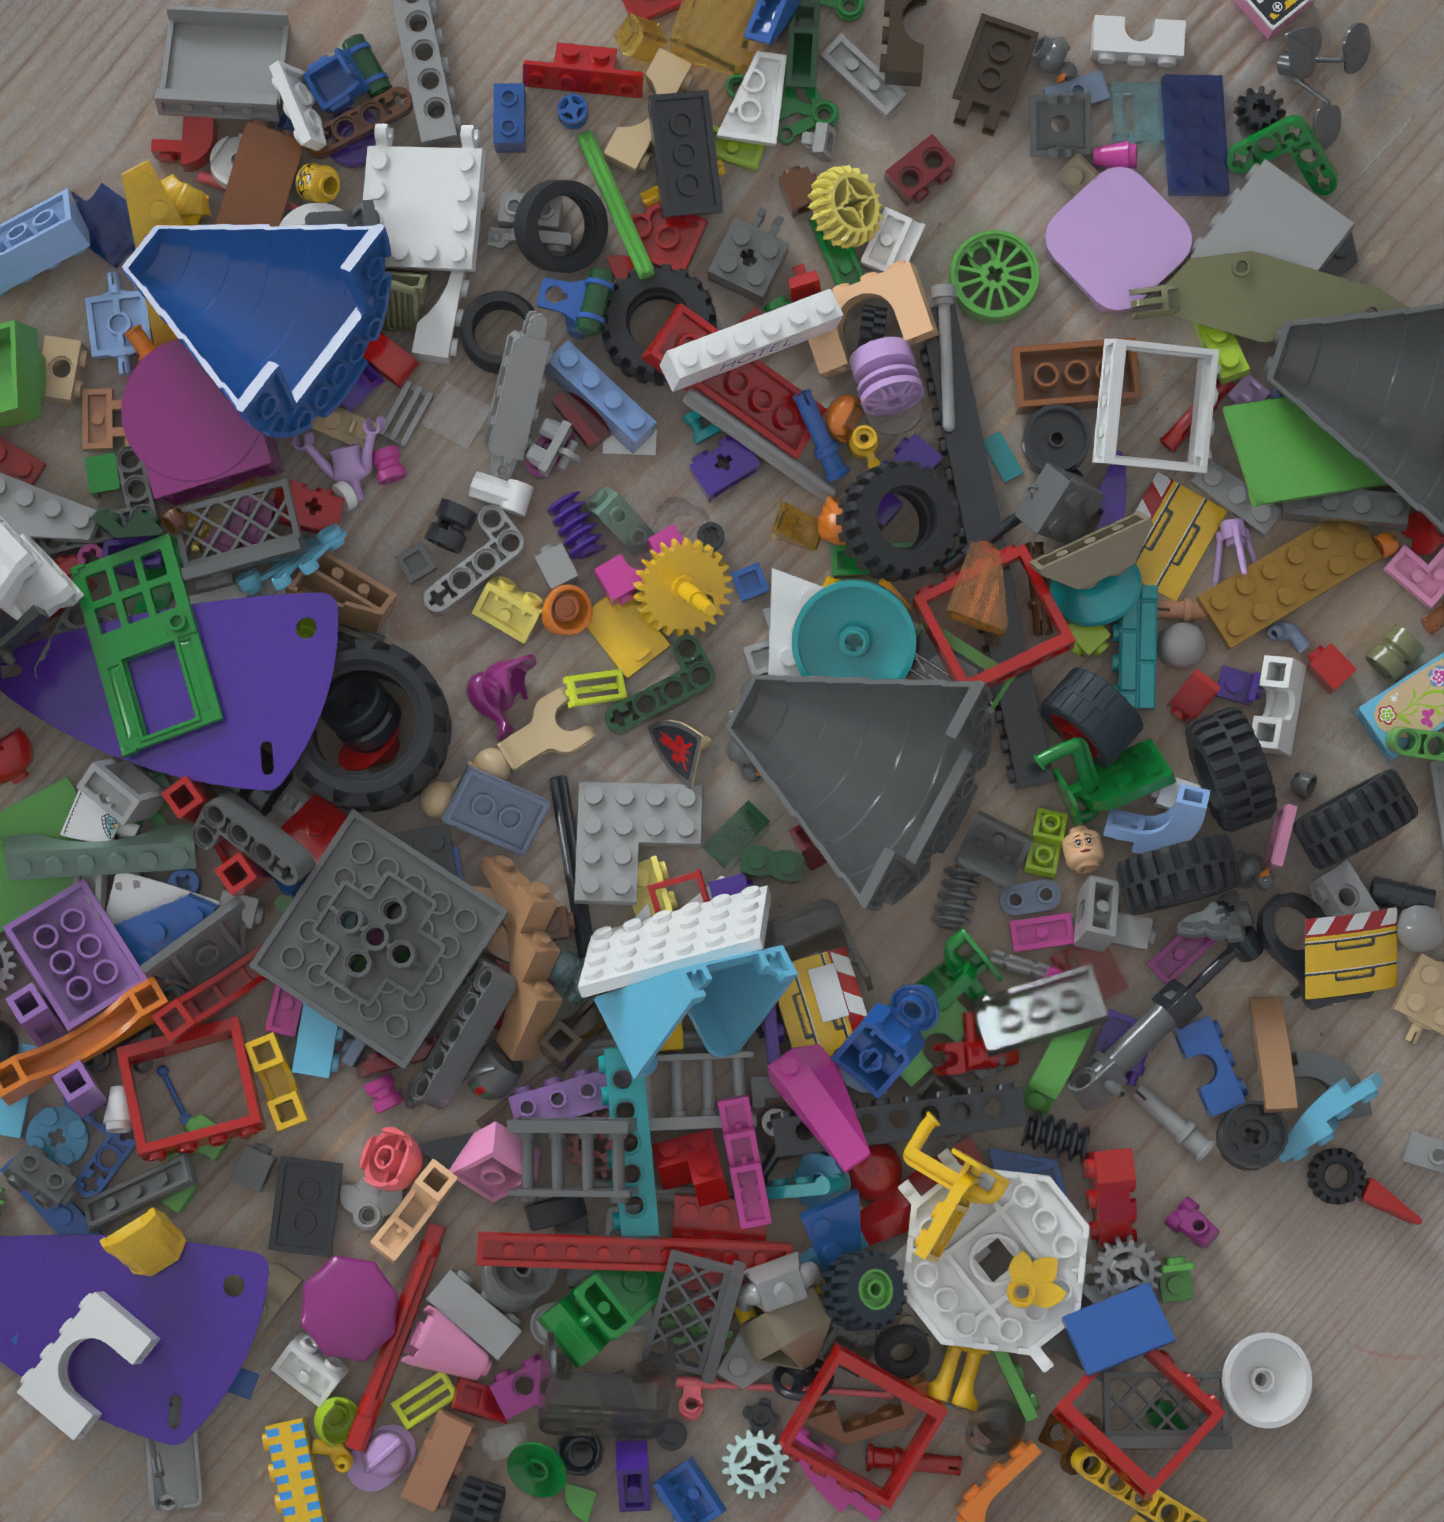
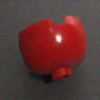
M20 727L0 739V785L10 781L16 785L29 775L26 769L33 762L34 748L29 737Z
M887 1143L868 1146L871 1156L848 1171L851 1182L850 1190L857 1188L859 1199L866 1201L882 1199L891 1194L900 1183L903 1173L902 1162L896 1150Z

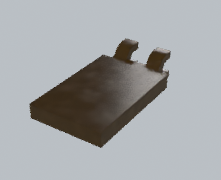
M983 13L981 14L952 96L953 99L960 101L954 116V124L965 127L970 109L987 115L982 133L993 137L1000 115L1009 118L1039 32Z

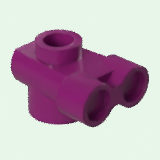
M1188 1196L1166 1218L1164 1224L1174 1233L1180 1231L1189 1237L1195 1246L1206 1249L1219 1236L1220 1231L1199 1211L1200 1205ZM1199 1227H1205L1202 1231H1196Z

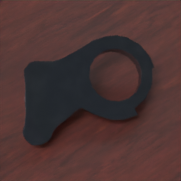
M1295 892L1278 893L1264 904L1258 913L1256 924L1260 943L1272 958L1298 980V986L1290 993L1294 1000L1302 997L1306 1007L1310 1010H1317L1324 1006H1333L1348 1000H1365L1372 996L1374 991L1306 999L1305 949H1292L1281 942L1274 927L1275 914L1280 907H1291L1301 912L1306 919L1327 916L1320 905L1316 904L1309 897Z

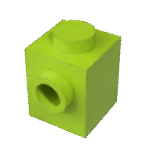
M1072 623L1068 624L1076 640L1074 648L1070 651L1078 658L1082 655L1085 659H1088L1092 654L1097 658L1110 646L1106 641L1111 634L1103 625L1084 627Z

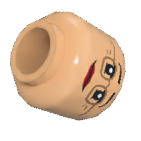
M1078 826L1070 829V834L1064 837L1061 844L1068 868L1076 870L1078 874H1087L1098 870L1100 864L1105 859V852L1099 832L1089 830L1087 826Z

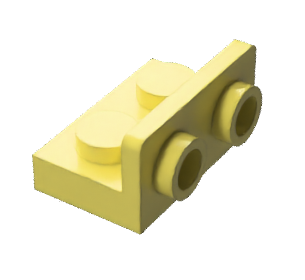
M494 576L487 582L472 614L525 644L542 615L544 603L538 595L532 592H524L517 588L511 579L503 576Z
M657 856L650 857L651 859L638 862L637 905H632L635 916L648 903L651 917H653L655 911L647 885L669 879L665 861L658 862ZM666 887L655 890L661 911L669 910L672 913L673 909L678 908L673 890L667 892Z

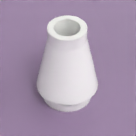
M124 1086L110 1087L103 1124L106 1125V1132H131L132 1123Z

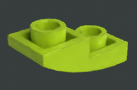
M1037 808L1031 834L1034 840L1027 853L1025 873L1054 879L1068 814Z

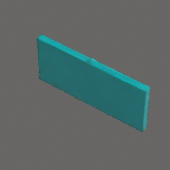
M1000 431L984 439L985 449L1004 483L1023 474L1021 467Z

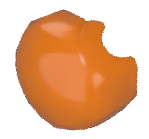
M851 394L839 396L831 402L825 411L824 422L830 436L844 444L849 441V436L856 429L863 412L862 407L856 403L861 404V400Z

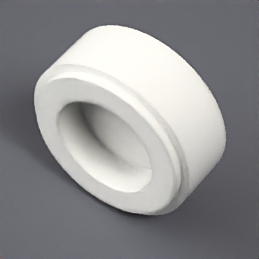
M341 480L330 487V490L334 491L335 497L344 499L343 512H348L357 507V496L347 482Z

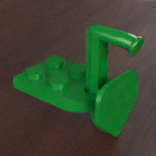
M1082 737L1072 738L1038 755H1033L1038 765L1043 770H1046V766L1071 754L1077 773L1074 784L1068 786L1057 768L1052 771L1057 790L1074 827L1092 821L1100 811L1118 808L1176 783L1173 771L1151 738L1125 749L1110 767H1102L1093 762L1088 743ZM1081 802L1087 808L1079 811L1077 803Z
M964 928L960 929L946 942L944 946V962L915 983L916 985H926L935 992L939 1011H945L950 1008L954 1000L965 992L985 1020L994 1026L1003 1023L1036 995L1026 986L1020 985L1021 989L1001 1007H998L976 977L987 969L999 983L1004 979ZM965 943L974 952L969 957L959 956L956 952Z

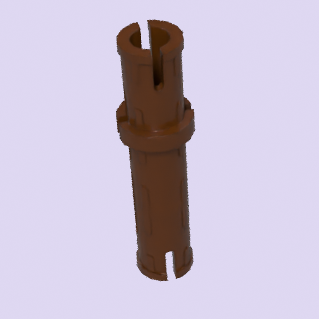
M1034 542L1035 555L1032 543L1025 544L1033 560L1044 555V542ZM1042 576L1043 580L1047 585V578ZM1028 578L1031 599L1028 601V608L1032 609L1033 635L1043 636L1042 623L1045 635L1052 634L1051 619Z

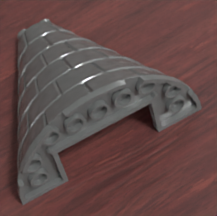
M1444 303L1413 308L1400 307L1370 313L1359 312L1328 318L1318 317L1286 321L1284 327L1280 326L1276 332L1274 344L1277 345L1274 357L1270 356L1265 366L1264 374L1268 375L1267 381L1296 406L1298 405L1325 432H1329L1355 458L1362 460L1387 485H1390L1417 511H1421L1444 533Z
M752 675L750 680H747L743 685L741 697L736 707L729 711L725 729L743 753L751 760L767 785L774 790L790 815L798 821L838 878L844 881L859 903V906L871 911H879L883 906V902L892 906L909 894L930 872V858L937 852L943 854L956 834L978 789V786L975 784V773L987 764L994 734L995 710L988 707V702L992 701L993 694L987 684L980 680L947 681L946 679L907 680L868 679L867 677L830 678L829 676Z

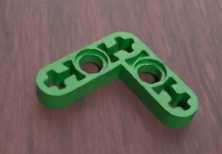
M1299 115L1288 116L1233 144L1228 150L1226 163L1228 168L1235 173L1242 174L1248 172L1256 163L1261 165L1265 159L1270 161L1289 151L1310 188L1316 194L1328 195L1337 187L1338 173L1308 122ZM1289 126H1293L1295 129L1300 128L1299 135L1296 136L1293 132L1287 134ZM1282 136H1284V143L1281 140ZM1264 138H1270L1274 140L1276 146L1270 151H1265L1259 146V141ZM1251 145L1253 146L1254 152L1250 153ZM1305 149H1312L1317 153L1318 157L1314 161L1308 162L1303 160L1300 154ZM1236 153H1239L1240 156L1247 155L1246 161L1244 163L1240 159L1235 161ZM1319 166L1322 176L1324 178L1330 177L1329 184H1325L1323 181L1318 183L1319 173L1317 168Z

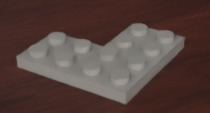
M579 781L575 904L637 905L639 846L701 847L702 785L693 784V787L690 788L686 784Z

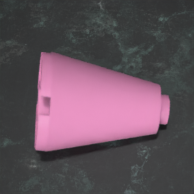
M428 1305L423 1310L427 1317L424 1322L417 1320L403 1350L408 1355L402 1357L401 1361L410 1366L477 1380L480 1376L485 1377L493 1361L489 1359L490 1353L437 1308Z

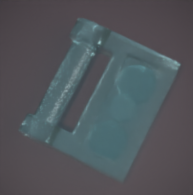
M1118 81L1109 83L1108 87L1109 93L1112 95L1114 117L1112 144L1128 140L1129 143H1137V145L1166 143L1163 81L1131 83ZM1124 95H1132L1135 133L1126 131Z

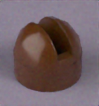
M171 508L160 516V520L171 534L178 535L187 526L188 517L180 508Z

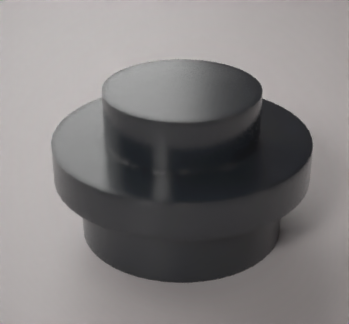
M666 1419L661 1422L656 1430L658 1444L663 1449L669 1451L680 1449L687 1440L685 1425L677 1419Z

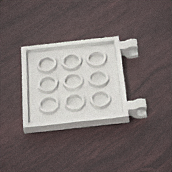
M375 124L376 146L367 147L363 200L374 201L375 210L379 212L380 224L385 226L389 237L391 256L385 258V269L476 272L486 151L478 148L480 130L474 129L473 125H462L460 131L462 148L392 146L394 128H388V124Z

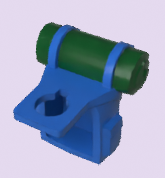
M363 34L350 36L342 44L343 50L336 48L333 56L324 55L320 57L319 60L309 65L308 71L303 74L312 95L326 113H339L348 106H351L355 98L366 92L372 99L393 88L388 80L387 73L383 71L372 51L370 43L366 41Z
M593 268L590 270L588 278L581 281L566 282L545 277L542 280L537 298V307L562 313L565 316L568 333L572 338L581 340L588 336H596L597 333H600L602 326L606 322L604 316L610 293L614 291L615 275L605 268ZM557 287L568 297L567 300L551 303L546 299V293L550 288Z

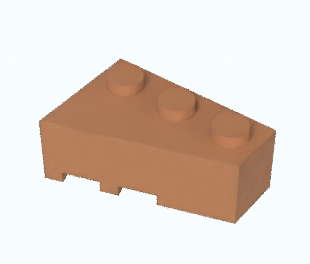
M441 1408L437 1412L432 1429L424 1441L421 1453L400 1496L434 1513L439 1506L445 1508L452 1493V1490L447 1487L452 1477L458 1479L465 1464V1461L461 1460L465 1448L472 1449L479 1432L474 1431L476 1422L445 1408Z

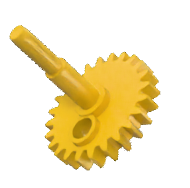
M684 537L682 545H680L675 538H672L670 548L661 542V552L659 554L651 549L650 554L653 559L651 561L641 560L646 566L645 571L636 570V574L642 578V581L633 583L636 589L641 590V592L633 596L636 601L642 602L637 609L641 613H646L643 619L648 623L653 622L652 627L659 631L663 627V632L667 636H670L673 630L678 637L683 635L684 630L689 635L694 636L695 627L705 632V622L708 621L715 625L716 622L713 616L715 614L724 615V612L719 608L720 605L730 604L724 597V594L733 592V589L725 585V583L732 580V576L723 573L729 566L725 562H720L723 557L720 553H713L714 548L709 544L703 547V542L699 539H696L692 545L691 540Z

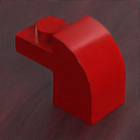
M183 116L182 140L152 139L151 152L155 159H159L161 163L175 164L177 160H181V166L185 172L199 170L210 162L211 151L217 143L218 125L214 118Z

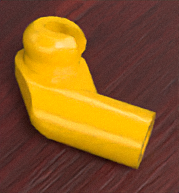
M322 1439L313 1440L312 1454L329 1456L335 1465L334 1468L340 1473H346L352 1468L354 1463L353 1455L344 1446V1443H337L333 1447Z

